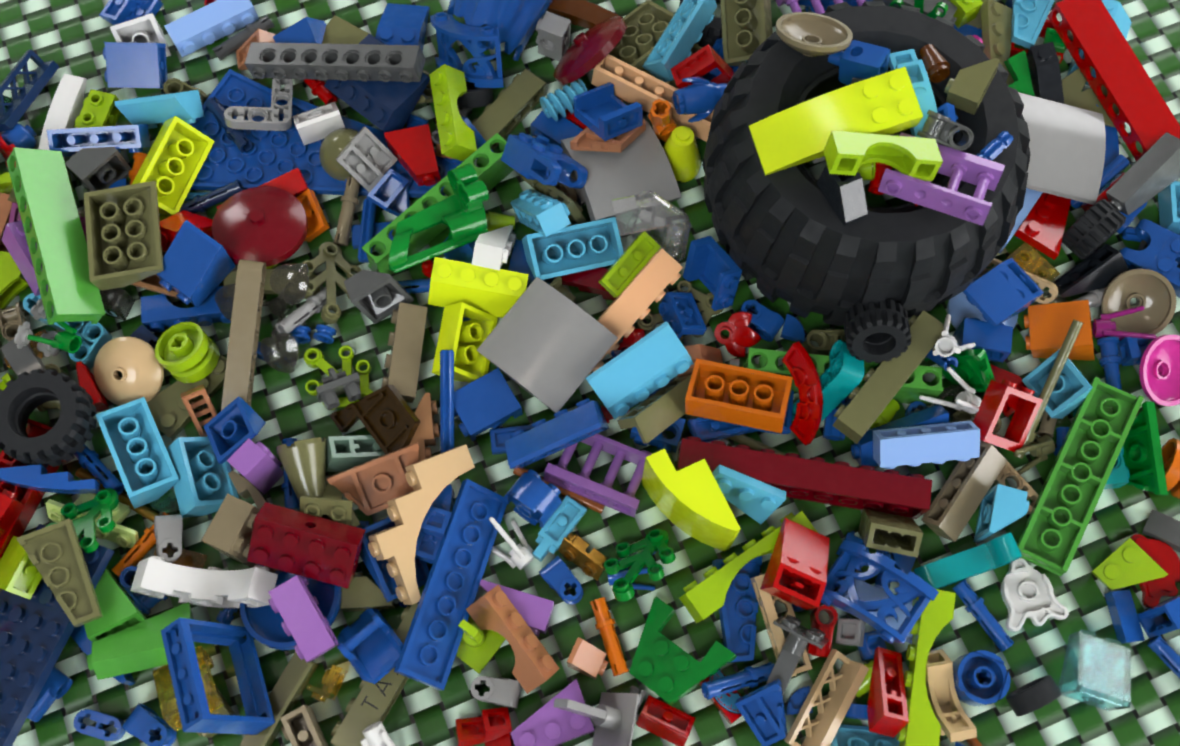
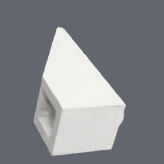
M509 225L480 234L475 242L472 265L500 271L502 264H507L508 256H510L511 250L514 247L516 234H512L513 226Z

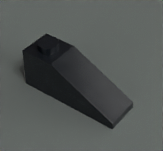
M1049 42L1030 47L1026 56L1035 96L1065 104L1060 65L1054 43Z
M1105 244L1053 283L1058 288V295L1065 298L1107 287L1115 277L1128 271L1129 268L1121 252Z

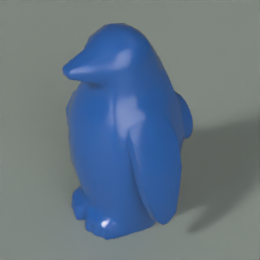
M701 77L683 78V82H691L693 84L673 92L672 102L677 114H697L690 118L688 122H698L705 119L712 113L715 105L723 96L727 83H713Z

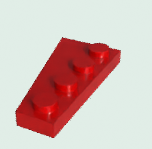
M1043 192L1014 235L1055 260L1060 252L1071 199Z

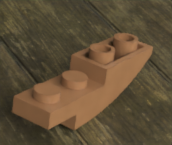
M430 393L424 394L416 408L415 415L421 422L409 444L418 442V462L432 457L431 447L427 446H435L436 438L440 437L439 423H434V415L438 414L437 400H432Z

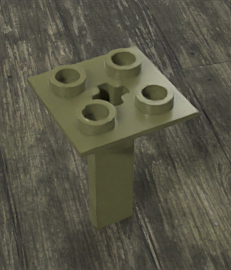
M327 482L322 498L300 496V512L352 526L353 501L343 500L344 494Z

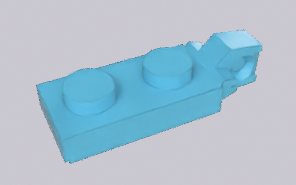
M567 495L560 507L539 531L538 537L535 540L539 545L532 553L535 558L542 562L549 552L554 554L559 550L563 539L573 531L587 512V509Z

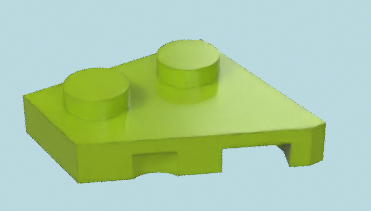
M1131 538L1127 539L1091 572L1110 591L1164 578L1168 575Z

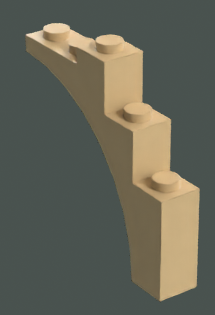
M467 444L405 467L407 483L413 487L414 491L387 501L389 506L387 507V513L390 520L395 523V526L368 536L370 541L368 548L371 555L376 557L377 561L387 559L386 567L388 573L392 578L394 577L397 585L395 588L396 595L404 605H413L419 602L421 598L416 581L415 554L421 525L431 504L453 480L475 468Z

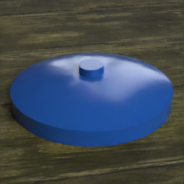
M285 571L278 574L275 588L296 576V574ZM307 578L309 582L307 588L311 595L317 598L319 602L318 607L331 626L341 607V587ZM240 603L241 618L251 636L263 645L273 649H294L296 642L292 635L288 636L283 630L281 623L284 620L279 612L275 613L270 605L251 608L247 607V604Z

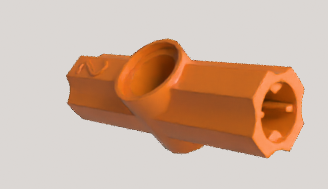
M661 99L652 102L648 118L658 139L666 142L672 131L677 127L672 117L671 105L667 100L663 101Z

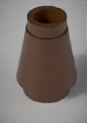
M932 44L925 45L920 49L919 54L929 80L933 83L944 81L950 75L949 62Z

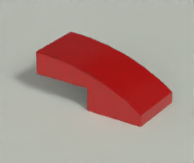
M508 707L482 710L481 717L455 719L458 746H472L485 743L512 732Z

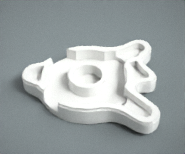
M1019 558L1009 564V571L1001 583L1002 599L1008 609L1006 628L1011 632L1019 631L1026 618L1031 619L1033 625L1039 627L1048 618L1064 620L1069 615L1067 608L1055 598L1049 578L1045 574H1041L1033 569L1034 567L1030 566L1023 558Z

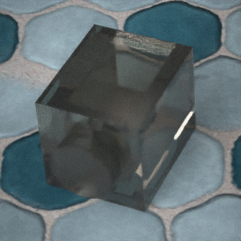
M121 288L100 290L105 315L125 321L135 300L126 290Z

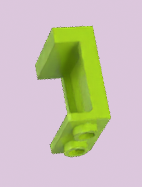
M13 536L0 559V588L30 600L42 576L29 559L24 548L17 541L16 538L18 537Z

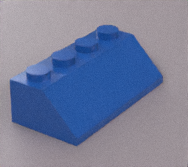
M589 398L582 400L576 404L577 408L569 412L567 409H563L555 413V418L546 422L545 419L533 423V428L526 432L521 429L510 434L511 439L505 441L510 469L524 468L609 429L598 401H590Z

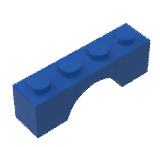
M224 286L216 287L198 308L196 306L179 308L174 306L164 294L141 297V323L149 331L155 333L163 332L165 329H169L180 322H193L199 326H210L216 322L231 323L234 297H223Z

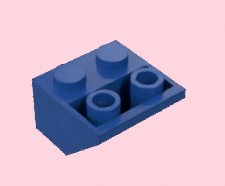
M964 318L953 334V337L957 340L958 346L975 343L976 346L971 349H984L988 360L1003 363L1011 353L1013 327L1006 326L1003 323L994 327L992 324L981 321L978 318Z

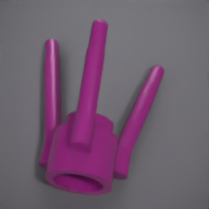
M1144 306L1110 314H1100V319H1094L1092 331L1094 338L1118 337L1121 341L1125 337L1156 339L1157 336L1146 333L1116 331L1115 321L1110 320L1143 311L1145 309Z

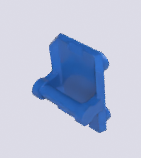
M370 608L365 610L359 616L360 618L351 626L345 627L337 637L339 645L337 647L350 661L362 680L376 684L396 666L404 644L379 610Z

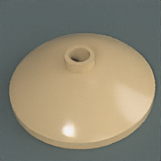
M123 336L112 339L101 347L94 361L93 373L98 389L106 399L118 406L142 397L145 398L146 402H149L159 393L164 379L163 366L155 357V349L140 338ZM118 371L122 373V378L119 377Z

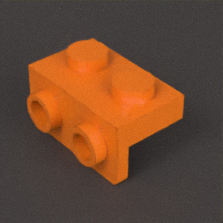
M307 189L296 198L302 204L308 220V231L305 241L311 242L330 227L315 192Z

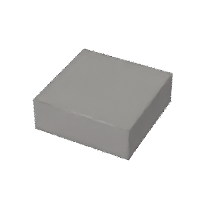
M838 618L836 643L839 645L863 647L866 622L861 619Z

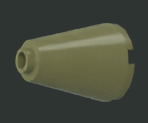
M326 437L294 441L291 446L282 444L276 447L277 454L299 503L300 496L323 497L326 473Z

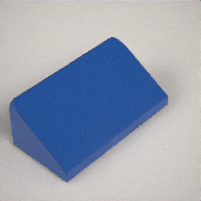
M1130 590L1111 591L1104 594L1118 644L1144 641Z

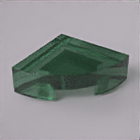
M171 489L161 498L150 503L155 510L161 513L164 511L168 514L180 513L176 494Z

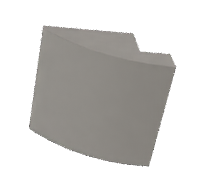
M1018 92L1024 104L1022 115L1025 119L1024 121L1028 124L1030 136L1029 148L1031 156L1027 171L1026 188L1094 205L1097 201L1101 185L1106 151V132L1103 114Z
M643 119L646 122V130L621 153L571 150L570 141L575 137L560 141L563 152L583 165L588 171L584 187L574 189L579 205L587 206L591 221L617 217L673 202L681 198L680 190L667 155L646 119ZM576 170L571 173V178L574 180L578 179Z
M536 277L476 351L526 392L536 397L554 413H557L618 337L562 293Z

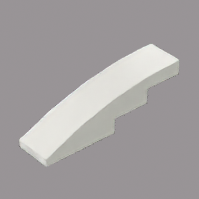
M68 74L63 75L47 113L38 149L49 150L46 130L73 128L74 121L80 115L87 82L86 78Z

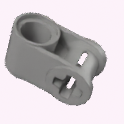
M181 514L154 516L156 555L164 558L165 562L174 563L182 554L183 523ZM167 546H171V550H176L171 558L168 557L167 553L162 552Z
M479 676L473 680L471 693L475 699L498 706L518 708L521 685L517 680L498 679L487 676ZM482 682H486V686L490 688V691L485 692L484 696H480L479 691L476 690V686H481Z

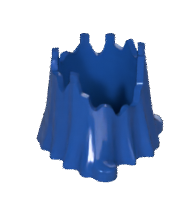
M450 0L447 14H452V16L454 14L459 18H464L465 24L469 26L481 27L483 24H487L488 26L498 28L500 41H505L504 52L511 54L516 49L513 60L518 61L536 30L538 20L543 18L553 0ZM487 41L486 46L491 45L489 49L494 50L495 41Z

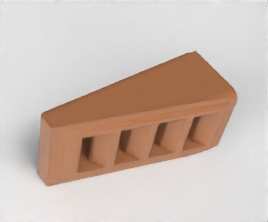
M202 384L181 393L180 396L200 437H207L206 431L202 429V426L214 418L217 412ZM203 395V398L192 403L189 402L190 399ZM207 403V407L194 412V408ZM211 412L212 416L198 421V417Z

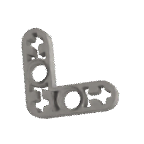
M273 78L271 108L228 107L224 111L227 127L242 130H288L292 125V79ZM281 85H285V92L280 91ZM286 100L288 103L286 105H278L276 102ZM279 113L284 114L283 121H279ZM255 116L264 117L262 121L258 122L254 121L252 118Z

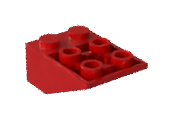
M784 518L760 589L805 610L819 608L827 583L830 538Z

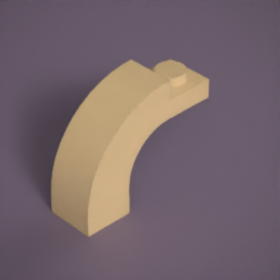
M943 649L929 651L925 683L932 710L941 725L940 735H946L950 742H961L966 739L976 738L977 728L964 712L956 693L953 678V662Z

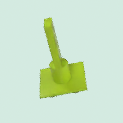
M469 615L468 621L463 619L458 625L464 633L456 656L480 674L506 639L495 631L480 630Z

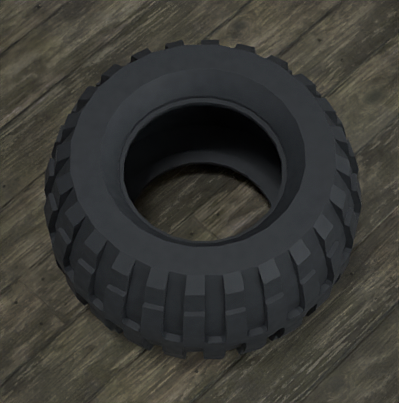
M864 1L862 6H850L847 2L828 6L825 13L822 14L848 26L853 33L852 40L891 49L890 53L914 49L918 60H920V49L928 44L934 45L950 64V75L944 81L933 83L929 80L937 108L946 103L948 94L944 93V90L950 78L955 79L961 69L990 60L983 52L985 45L972 35H962L953 28L955 23L939 16L936 19L920 13V8L906 5L895 8L885 6L883 1ZM775 31L753 52L746 63H741L724 89L723 96L715 105L702 164L705 172L704 197L709 213H712L711 219L721 246L724 245L726 253H729L738 267L742 269V276L746 281L756 278L757 288L760 290V293L772 303L780 297L791 303L790 312L805 319L810 312L823 314V323L840 327L844 325L845 315L850 313L849 309L853 306L857 307L859 302L865 306L869 302L879 304V301L891 299L895 303H900L906 309L908 318H911L913 315H920L922 311L928 312L933 310L935 305L943 303L966 290L970 283L991 263L1007 242L1015 225L1016 216L1024 204L1028 179L1027 171L1031 156L1029 148L1030 136L1028 124L1024 121L1025 119L1022 115L1024 104L1016 89L1008 87L1009 85L1006 83L1009 73L999 63L997 72L975 115L955 108V114L958 116L956 123L971 129L974 136L971 146L961 150L963 152L977 155L993 139L997 138L1002 131H1008L1013 136L1011 144L992 160L1005 165L995 191L987 189L984 200L991 202L992 206L983 226L921 205L915 206V203H908L897 207L873 208L867 206L868 214L866 217L844 226L816 184L817 181L803 163L766 176L764 174L749 125L802 102L847 86L839 81V66L828 62L829 55L805 56L785 44ZM910 129L891 134L894 136H900V133L903 132L912 135ZM962 130L953 135L954 144L962 140ZM937 173L931 183L947 188L950 177ZM961 181L957 192L973 197L977 185Z

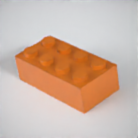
M696 358L685 397V414L782 434L793 377Z

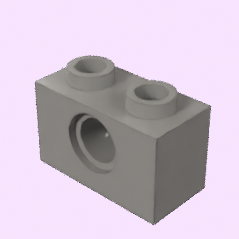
M546 11L543 19L540 18L536 25V31H538L536 38L538 53L560 61L570 46L571 20Z

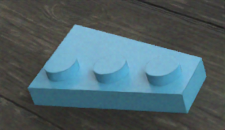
M1013 0L1011 42L1028 49L1034 46L1055 0Z
M720 464L712 472L725 499L760 525L786 500V491Z

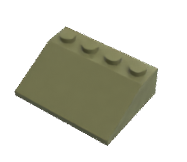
M155 181L84 193L89 279L92 284L101 291L121 288L164 271L157 185Z

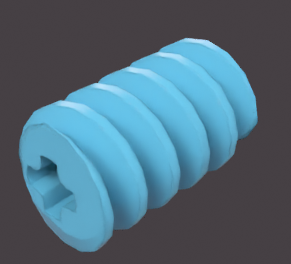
M579 78L578 83L573 81L570 83V86L565 85L562 90H555L554 94L548 93L547 99L543 96L540 97V104L548 119L552 117L557 122L559 113L563 118L566 117L565 110L573 114V98L587 91L585 84Z

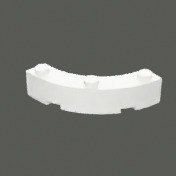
M150 556L139 561L130 591L158 599H163L164 595L179 597L178 603H190V605L239 608L240 603L247 604V607L256 608L270 605L268 600L271 599V596L268 592L275 588L278 574L269 572V568L260 565L243 570H222L218 567L200 569L168 563L159 556Z

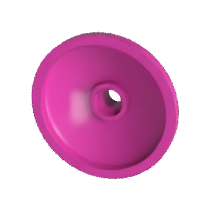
M1162 335L1154 339L1144 351L1140 361L1139 378L1143 391L1152 402L1161 406L1180 404V336Z

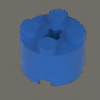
M529 469L527 473L524 472L505 494L504 499L507 504L511 501L515 505L513 510L524 520L534 526L539 522L540 528H543L562 504L559 498L561 491L551 483L547 485L540 480L541 477L537 472Z
M979 650L962 655L953 662L954 685L958 699L963 703L971 706H984L999 701L1007 694L1011 682L1010 674L1007 672L1003 660L998 655L990 651ZM976 674H979L978 678L982 680V683L978 682Z

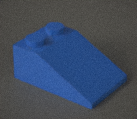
M387 3L377 26L376 38L385 45H419L423 53L429 6Z
M389 516L362 528L366 531L360 552L361 559L387 602L398 598L395 591L397 585L394 577L392 578L388 573L386 567L387 559L377 561L376 557L371 555L368 548V543H370L368 536L395 526V523L390 520ZM415 559L416 581L419 588L426 584L430 571L426 562Z

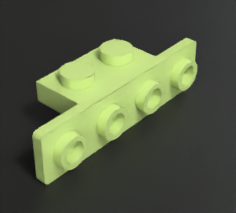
M81 494L74 504L77 506L93 500L96 494ZM49 499L46 502L48 518L56 523L66 520L61 514V508L65 504ZM119 502L118 506L112 510L115 527L108 533L101 532L96 525L98 519L101 518L100 513L95 519L96 537L131 549L139 540L138 532L120 525L130 514V506ZM89 511L79 514L72 520L85 516Z

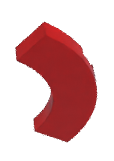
M795 342L782 361L790 371L795 386L799 390L800 402L797 403L796 415L790 429L806 446L812 442L818 431L822 417L823 397L820 379L811 357L800 342Z

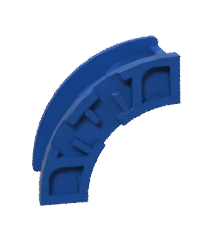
M438 12L430 16L431 24L436 29L439 57H435L436 69L446 64L463 71L466 82L475 83V87L504 88L498 28L493 26L473 27L455 20L452 14H447L446 12ZM457 40L473 55L464 64L461 63L459 56L452 48ZM482 41H495V54L485 55L483 52L488 50L491 45L484 46ZM495 57L497 70H494L491 62L489 61ZM478 62V64L474 65L475 68H473L472 63Z
M844 540L839 547L842 550L841 554L827 573V583L821 603L828 607L830 605L836 606L858 617L879 631L878 635L890 644H893V642L904 644L907 640V635L930 600H934L939 592L912 571L905 574L903 569L899 570L894 567L896 561L879 552L871 554L864 545ZM863 566L869 567V569L866 572L858 573L862 572L861 568ZM879 572L883 573L882 586L889 598L861 601L857 594L855 579L866 580L874 577ZM891 582L899 583V587L894 588L897 595H894L889 589ZM836 587H840L838 591L833 592ZM918 597L917 602L909 612L905 604ZM897 607L907 616L898 630L892 628L886 622V618L889 616L894 617L898 622V616L894 610ZM878 611L877 617L870 612Z

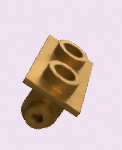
M570 533L563 539L558 551L566 560L572 561L586 575L598 581L603 570L605 571L604 562L608 558L595 548L588 554L586 550L590 544L577 534L573 535Z

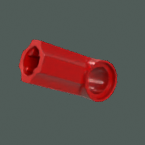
M822 605L811 612V627L824 632V637L829 639V642L822 649L808 642L807 654L825 658L829 656L834 626L838 620L837 611L832 606ZM821 610L826 611L829 615V622L827 624L821 623L818 618Z

